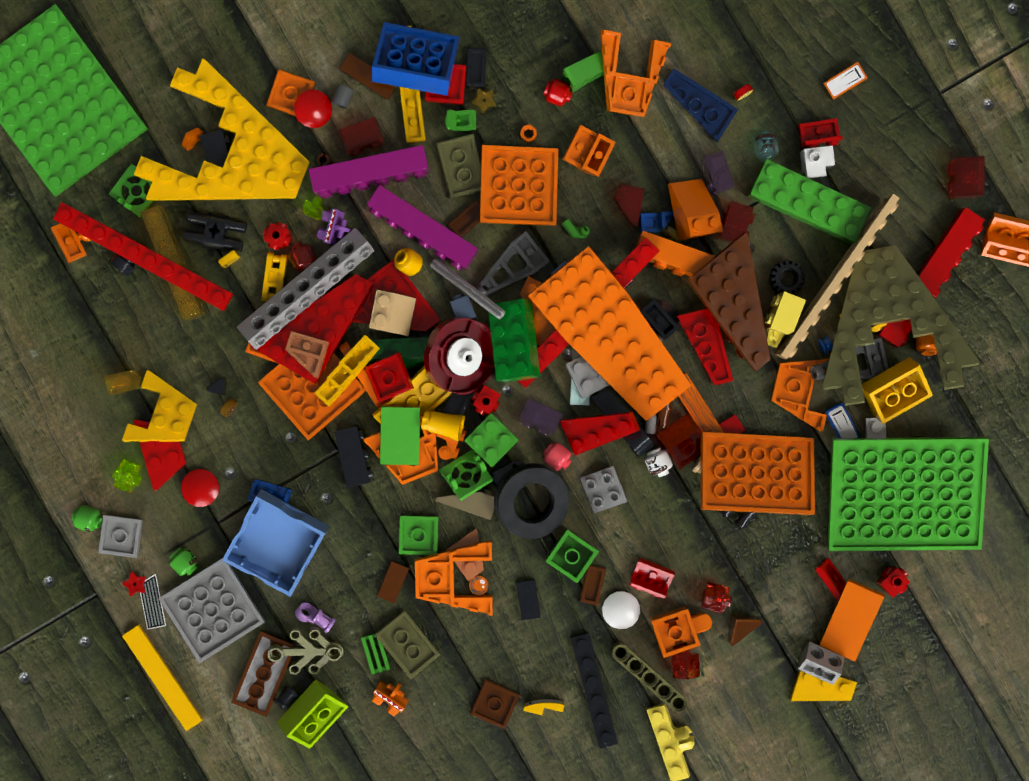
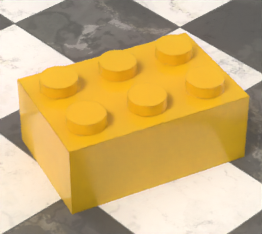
M911 357L862 384L863 394L871 412L882 424L933 396L921 366Z

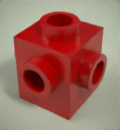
M277 221L276 224L271 223L270 226H266L263 237H265L264 241L268 243L267 247L278 251L279 248L285 250L286 246L290 245L292 232L287 229V225ZM275 232H279L280 234L279 238L277 239L273 238Z
M484 385L481 391L477 390L471 399L474 401L473 405L476 406L474 410L483 416L485 413L490 415L491 411L495 413L500 405L498 399L501 394ZM484 398L489 399V403L487 405H484L482 403V400Z
M894 566L891 568L887 567L881 573L882 576L876 581L893 598L898 593L902 594L908 588L907 585L910 583L907 579L909 575L901 567L898 569Z

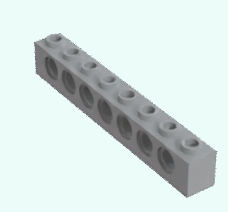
M354 228L239 324L237 329L257 350L315 300L324 295L327 290L338 283L364 259L368 258L374 252V249L361 233Z

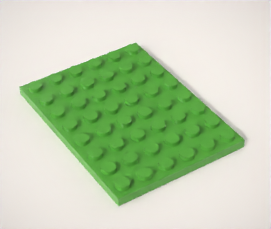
M56 4L0 44V124L53 196H58L148 130L147 126Z
M832 438L827 549L829 551L982 550L989 438Z

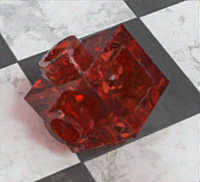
M707 582L702 594L701 608L723 614L726 607H730L732 596H729L730 588Z
M686 650L672 655L673 678L689 680L700 677L699 653H691V650Z

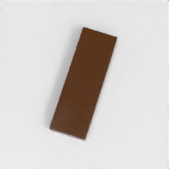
M351 53L348 54L339 68L342 72L387 101L397 88V86L372 82V67Z

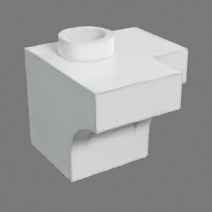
M833 146L808 148L800 152L802 171L805 172L807 178L827 176L826 167L835 165Z

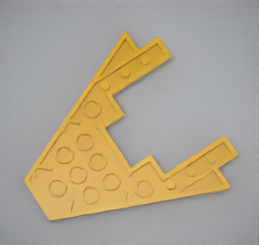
M202 58L196 75L177 67L170 87L224 108L225 110L218 127L235 133L236 136L223 168L204 161L197 178L141 156L134 176L152 182L146 200L296 199L310 162L205 59Z

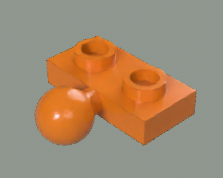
M61 223L51 227V231L68 263L86 256L80 241H91L89 238L79 233L76 234L74 230Z

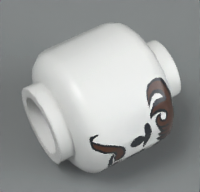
M659 447L646 453L647 456L644 460L651 475L662 477L669 474L668 470L673 464L666 450H661Z

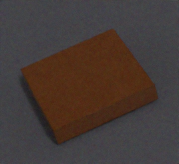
M485 678L470 715L505 730L520 693Z

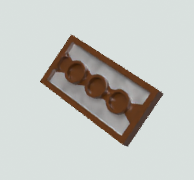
M261 630L231 703L267 717L292 656H283L280 661L273 662L268 658V649L274 644L280 645L282 648H296V644Z

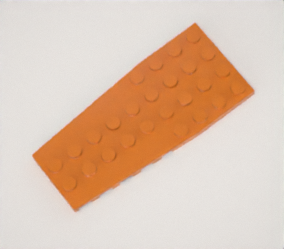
M589 245L528 294L529 298L562 337L646 421L691 387L690 381H688L681 368L676 364L628 292Z

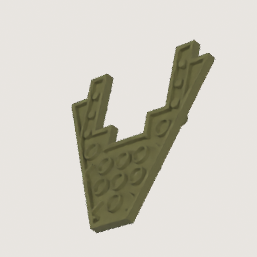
M893 245L863 251L865 252L864 256L859 262L856 261L853 266L854 270L852 271L823 383V390L842 387L845 406L865 403L855 347L874 344L871 326L909 319L913 338L933 335L944 390L964 387L961 368L979 365V360L898 247Z

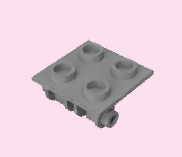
M614 466L606 467L603 470L580 478L594 513L628 502Z

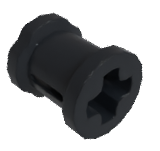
M285 685L283 692L273 701L283 710L287 711L288 705L299 695Z

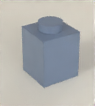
M462 293L452 297L454 301L450 303L456 317L477 318L468 295L464 296Z

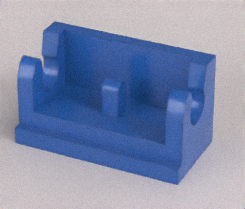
M255 479L252 483L247 501L253 502L262 489L289 504L292 489Z

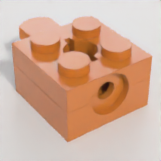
M686 606L649 618L664 658L701 646L697 634L709 630L712 626V620L708 614L700 612L690 616Z

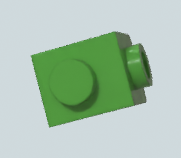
M447 110L445 117L447 129L452 131L476 130V111Z

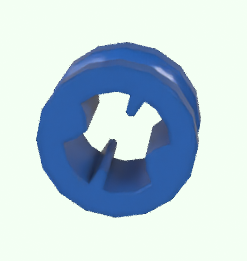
M825 336L823 340H817L819 348L824 355H827L828 351L832 352L833 345L828 336Z

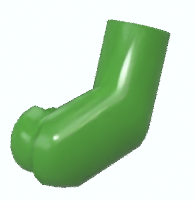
M569 219L561 224L571 238L584 239L590 233V229L587 226L575 227Z

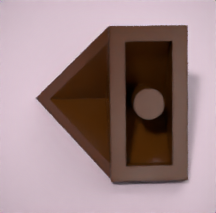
M731 614L727 641L733 647L763 622L758 617Z

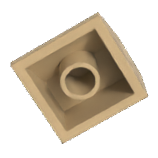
M376 290L369 328L409 336L416 298Z

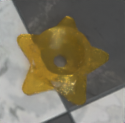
M477 89V98L472 101V104L479 106L482 113H485L489 107H496V103L492 99L494 91L483 92Z

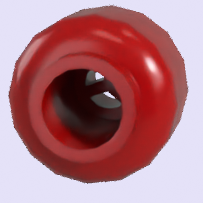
M554 78L551 82H547L543 96H546V102L561 107L565 102H570L573 91H570V84L568 82Z

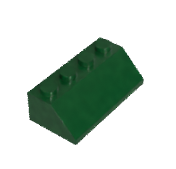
M429 337L372 340L380 349L369 361V365L400 352L409 377H413L424 366V351Z

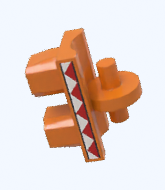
M380 681L372 698V702L377 705H381L383 701L388 703L387 711L392 716H395L398 712L402 713L409 700L404 697L405 693L399 690L402 684L398 683L396 686H393L391 683L387 685L383 681Z

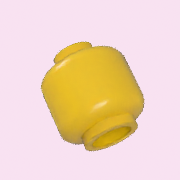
M404 248L396 253L394 257L396 269L407 276H413L421 270L423 259L420 254L411 248Z

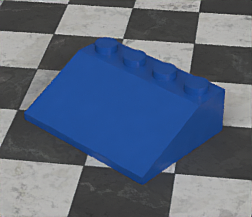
M384 22L372 65V82L448 96L459 36Z

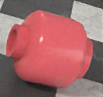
M551 443L543 453L544 462L555 471H559L562 468L566 470L572 462L570 460L571 452L560 443Z

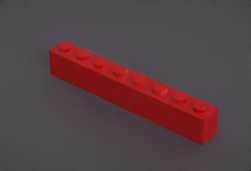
M967 207L960 209L917 273L934 299L941 291L939 289L941 284L946 283L950 278L952 268L957 267L961 262L962 258L960 256L962 253L968 251L973 244L972 238L975 235L977 236L984 227L982 224L985 220ZM910 319L887 323L886 326H883L882 330L876 333V336L882 338L883 341L894 348L903 346L909 338L907 337L908 333L912 330Z

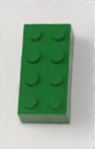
M523 298L495 303L505 311V315L501 319H497L489 312L496 381L506 383L540 377L532 301Z

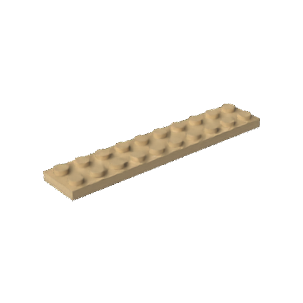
M894 194L884 197L861 230L856 242L849 247L798 320L794 332L787 336L775 355L781 359L794 356L798 350L796 348L797 344L800 341L803 342L808 336V328L817 323L820 318L818 315L822 309L825 310L831 303L829 298L833 293H838L842 287L841 281L845 277L848 278L854 270L852 268L853 264L856 261L859 262L864 256V248L873 243L876 238L874 235L878 229L881 230L887 223L885 218L897 209L899 197Z

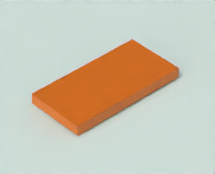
M848 579L819 646L852 661H856L885 594Z

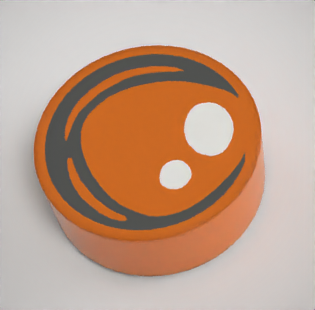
M477 575L470 580L469 588L473 594L482 595L488 590V581L485 577Z

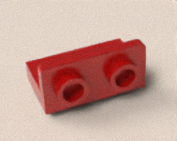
M837 118L798 125L802 148H817L819 145L824 144L826 146H837L838 142L843 140V136H840Z
M639 558L631 574L629 585L636 590L645 591L654 597L665 599L675 571Z

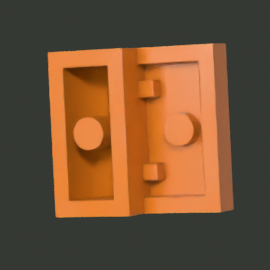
M579 125L562 160L577 167L578 170L586 174L599 177L616 142Z

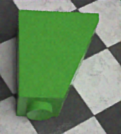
M602 50L563 70L562 77L565 82L570 84V91L575 92L604 75Z

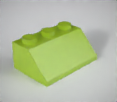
M315 680L282 715L277 723L286 737L310 749L349 706L328 686Z

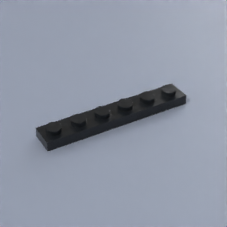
M586 632L571 636L599 748L617 745L618 742L590 634Z

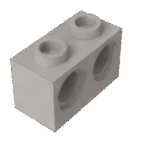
M809 641L801 652L798 669L833 685L842 674L844 657Z

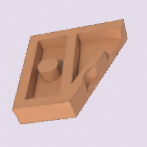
M291 331L285 350L315 378H319L329 342Z

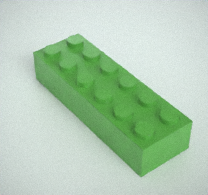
M768 159L762 163L747 197L850 245L856 242L872 208Z

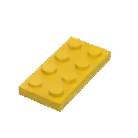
M423 366L411 378L414 389L387 400L382 406L420 407V415H422L426 411L434 410L452 392L440 389L434 385L426 373L425 366ZM380 407L372 415L381 424Z

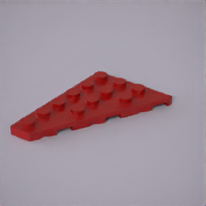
M357 274L313 302L296 316L294 320L290 321L264 345L259 347L257 351L316 384L374 284ZM291 331L329 342L319 378H315L285 350Z

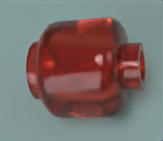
M298 242L291 246L292 250L288 253V258L294 269L303 272L316 261V256L309 244L302 245L301 242Z

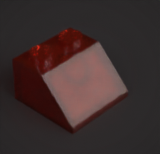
M985 156L955 158L948 164L950 182L947 186L950 199H975L984 195Z
M688 413L656 435L679 470L701 456L702 431Z

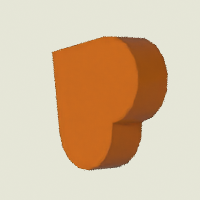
M194 128L185 133L182 147L187 151L191 150L201 140L200 135H203L204 132L200 128Z

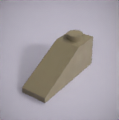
M485 489L484 492L476 491L462 501L459 500L456 494L438 496L436 501L491 520L495 508V492Z

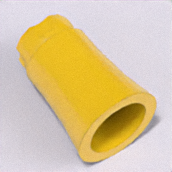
M426 411L423 415L421 429L459 441L463 431L465 415Z

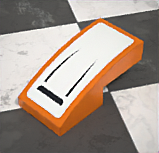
M859 62L823 84L834 100L868 79Z

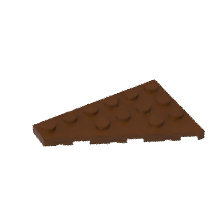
M742 233L686 281L752 370L757 371L771 358L749 238L746 233Z

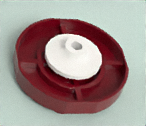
M453 317L443 321L432 331L424 351V366L432 383L440 389L458 395L470 394L486 384L495 366L491 331L486 325L466 317Z

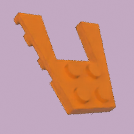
M600 30L607 111L644 117L653 95L651 92L654 84H657L659 71L665 63V55L668 48L671 47V43L651 40L646 78L616 72L621 33Z
M492 540L415 559V592L417 599L438 604L444 603L451 607L466 608L469 611L477 613L479 611L493 616V595H454V561H492Z

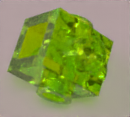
M123 459L119 467H116L113 472L112 478H115L114 487L132 493L134 488L139 487L141 484L142 476H140L142 465Z

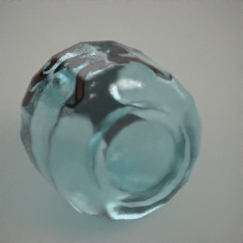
M764 131L754 138V155L760 161H765L766 159L774 160L775 156L779 154L778 137L769 131Z

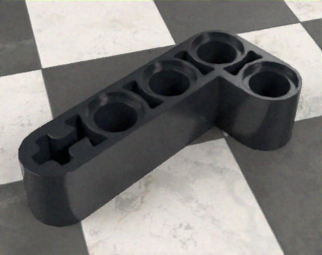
M604 387L591 397V400L603 415L627 412L607 387ZM640 426L639 431L623 437L638 458L654 447L652 441Z

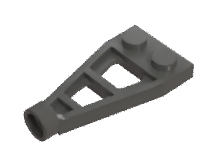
M525 231L508 246L485 278L475 288L487 297L495 291L535 274L550 261ZM513 254H519L526 262V267L518 272H512L507 265ZM500 268H504L509 278L501 283H496L493 275ZM482 286H486L488 291L486 292Z
M882 338L874 339L873 345L855 347L856 355L864 354L867 366L866 370H859L861 379H872L889 369ZM829 360L822 364L811 366L810 372L814 381L825 378Z

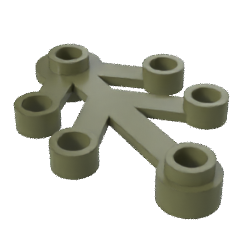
M292 627L289 631L290 638L296 640L303 647L282 648L280 645L274 644L268 649V658L273 662L280 661L283 656H303L298 661H293L289 664V672L293 675L298 674L301 668L315 656L323 655L318 661H311L308 665V671L311 674H317L320 668L329 660H339L344 652L340 643H330L321 635L318 627L310 628L309 637L312 640H317L323 647H315L301 634L300 628ZM314 631L318 632L317 635H312L311 633ZM293 632H298L299 634H298V635H293L292 633H293ZM337 649L336 652H331L330 650ZM297 666L298 669L293 670L292 667Z

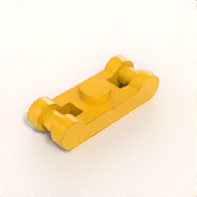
M268 252L261 299L263 302H267L275 295V293H269L270 287L276 288V293L284 287L288 261L287 254H281L280 256ZM273 263H280L279 269L273 268Z

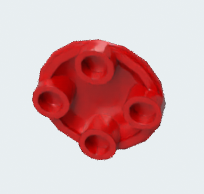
M307 90L301 93L294 105L296 119L299 123L309 128H319L325 125L332 114V104L329 98L318 90Z
M196 469L189 472L181 483L183 498L195 507L210 505L220 493L217 478L206 469Z

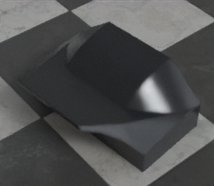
M653 299L640 311L663 340H666L680 328L676 317L680 315L667 300L657 301Z

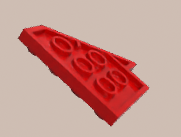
M393 259L367 279V281L374 285L352 322L370 325L376 290L416 298L410 330L427 332L440 322L441 319L407 275L396 269Z

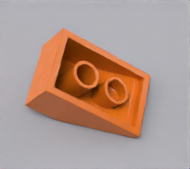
M702 179L668 184L679 241L711 236L723 232L720 213Z

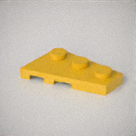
M799 670L790 701H851L857 682L840 676L832 685Z

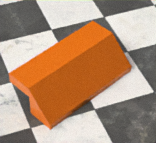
M994 212L986 229L981 256L1029 267V221Z

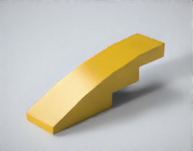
M364 335L339 362V365L327 377V380L319 387L315 394L330 407L380 348Z

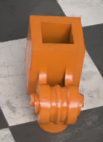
M462 431L459 441L463 442L467 431ZM436 434L437 437L445 439L447 442V446H442L439 449L440 458L456 460L460 450L456 448L459 441Z

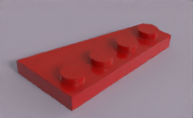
M706 308L676 316L713 385L733 381L719 324L709 310Z
M633 412L560 420L575 456L640 430Z

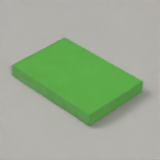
M381 406L380 464L419 465L420 407Z

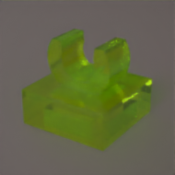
M315 196L312 202L306 200L303 205V214L320 221L324 208L321 207L323 199Z

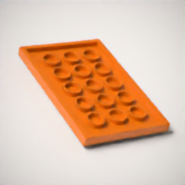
M702 432L701 510L814 515V438Z

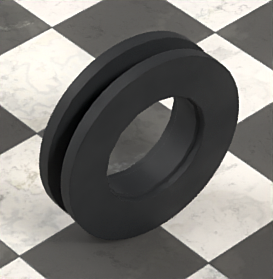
M535 463L523 464L510 470L501 479L495 491L494 507L498 518L510 532L522 538H540L553 532L563 522L569 508V493L564 481L550 468ZM532 483L542 484L548 489L550 496L545 511L531 519L518 516L514 509V499L518 491Z

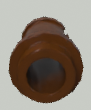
M322 153L317 157L319 167L333 164L332 158ZM327 159L326 163L322 164V161Z

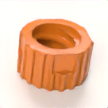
M529 124L523 126L520 131L521 140L526 143L534 141L537 136V130ZM526 130H531L533 132L531 138H527L524 136V132Z

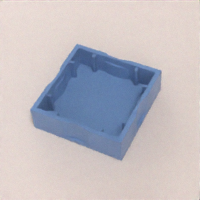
M261 489L222 561L247 574L258 577L267 585L291 597L329 525Z

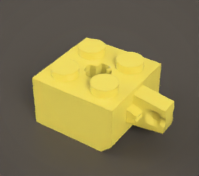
M781 292L777 296H773L770 303L772 310L770 314H766L764 319L765 330L768 331L767 342L769 346L776 348L784 335L794 332L804 307L805 299L787 292Z

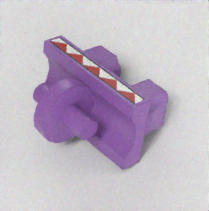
M333 208L332 211L324 210L322 221L329 223L327 229L320 228L318 230L317 238L334 246L338 239L343 238L344 232L349 233L351 229L346 228L347 220H343L345 213Z

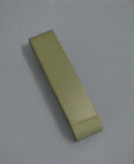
M616 642L613 644L611 652L617 662L673 711L680 713L686 710L687 700L677 688L625 643ZM619 647L625 648V653L622 656L615 654L616 649ZM638 660L640 665L635 669L631 668V661ZM653 673L654 678L651 681L644 680L645 674ZM662 685L668 686V691L664 694L659 693V688ZM676 698L683 699L680 706L673 705V701Z

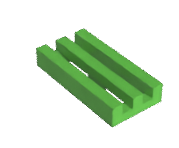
M374 634L361 637L372 675L391 669L385 648L378 640L385 666L382 667L374 642L376 637ZM368 639L370 640L378 668L376 669L367 644Z

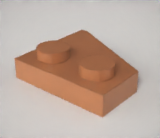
M475 528L447 548L446 551L480 543L478 530ZM454 561L468 581L484 570L483 561Z

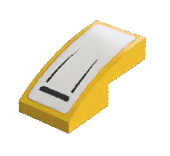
M553 699L534 700L524 703L523 711L538 715L543 714L544 708L563 712L564 701Z

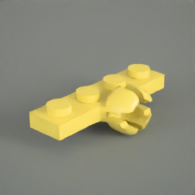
M665 703L647 708V713L670 780L678 781L689 778L690 772L683 751L692 749L694 746V736H689V733H692L691 729L688 726L674 727Z

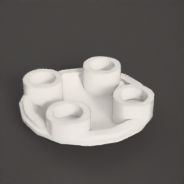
M625 591L615 592L604 600L602 607L603 617L611 627L627 629L638 620L640 605L631 593Z

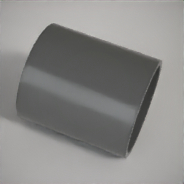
M337 84L331 103L347 109L354 90Z

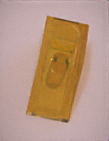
M135 370L104 376L109 395H120L140 389L141 378Z

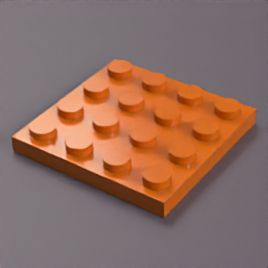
M482 145L479 223L556 226L559 149Z
M335 353L332 355L316 384L281 364L276 366L258 382L308 441L366 392L364 386L355 378L330 407L315 394L341 361Z

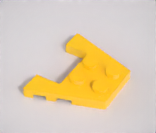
M147 370L141 388L160 393L148 429L127 424L122 441H185L197 404Z

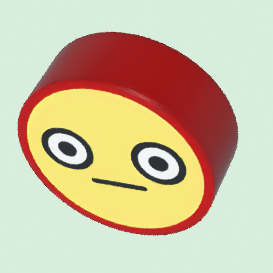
M746 84L734 93V97L739 101L752 93L753 88L750 84Z

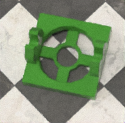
M131 163L109 195L141 218L153 202L146 200L147 195L144 190L145 184L148 182L149 186H151L152 182L141 179L139 183H130L127 179L134 177L136 166ZM123 185L129 189L130 195L126 200L122 195ZM134 186L141 187L142 193L139 196H133L131 190ZM142 198L145 201L140 205L131 204L134 199Z
M472 450L440 469V473L460 501L493 481L480 456L475 455ZM469 462L475 464L476 467L471 470L465 469L462 463ZM456 467L460 473L458 478L453 479L452 472ZM464 472H469L472 474L470 480L464 481L461 479V475ZM480 472V480L476 484L473 481L474 475ZM461 483L468 484L470 488H461L458 485Z

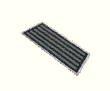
M154 574L144 582L146 592H140L147 630L166 626L163 607L158 599L160 598L157 577Z

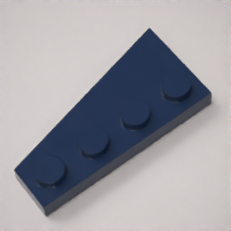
M676 69L672 70L663 84V87L718 142L738 109Z

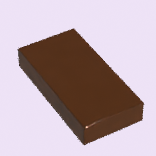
M475 200L447 224L456 235L462 238L479 223L480 203Z
M391 561L377 597L395 604L409 567Z
M590 564L585 573L579 602L598 606L607 568Z

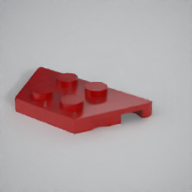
M133 420L135 426L148 429L150 422ZM139 441L154 491L159 490L165 482L187 464L181 441Z

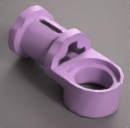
M305 602L295 611L297 619L302 622L309 621L311 624L315 623L325 633L331 629L336 621L334 618L324 614L323 610L316 609L311 604ZM301 609H305L309 616L304 615Z

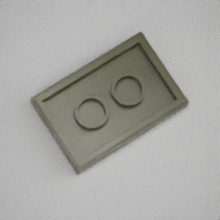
M474 134L436 143L450 199L480 192L481 162Z
M405 610L374 634L410 680L440 656L439 652Z

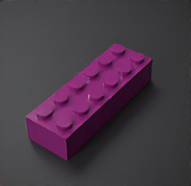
M423 145L309 169L313 192L318 197L320 196L321 199L333 197L332 194L338 192L340 195L349 194L352 189L357 188L359 191L368 190L371 185L376 184L377 186H387L390 181L396 180V183L406 182L409 177L415 176V179H420L430 173Z
M381 185L378 186L367 203L370 208L369 212L378 219H381V217L385 218L386 224L395 230L399 227L402 229L403 235L411 240L416 238L419 240L420 246L426 250L433 249L437 257L443 261L447 258L451 261V266L459 271L462 269L466 271L478 253L477 247Z

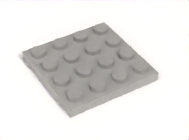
M222 559L158 598L199 664L266 622L230 564L222 561Z

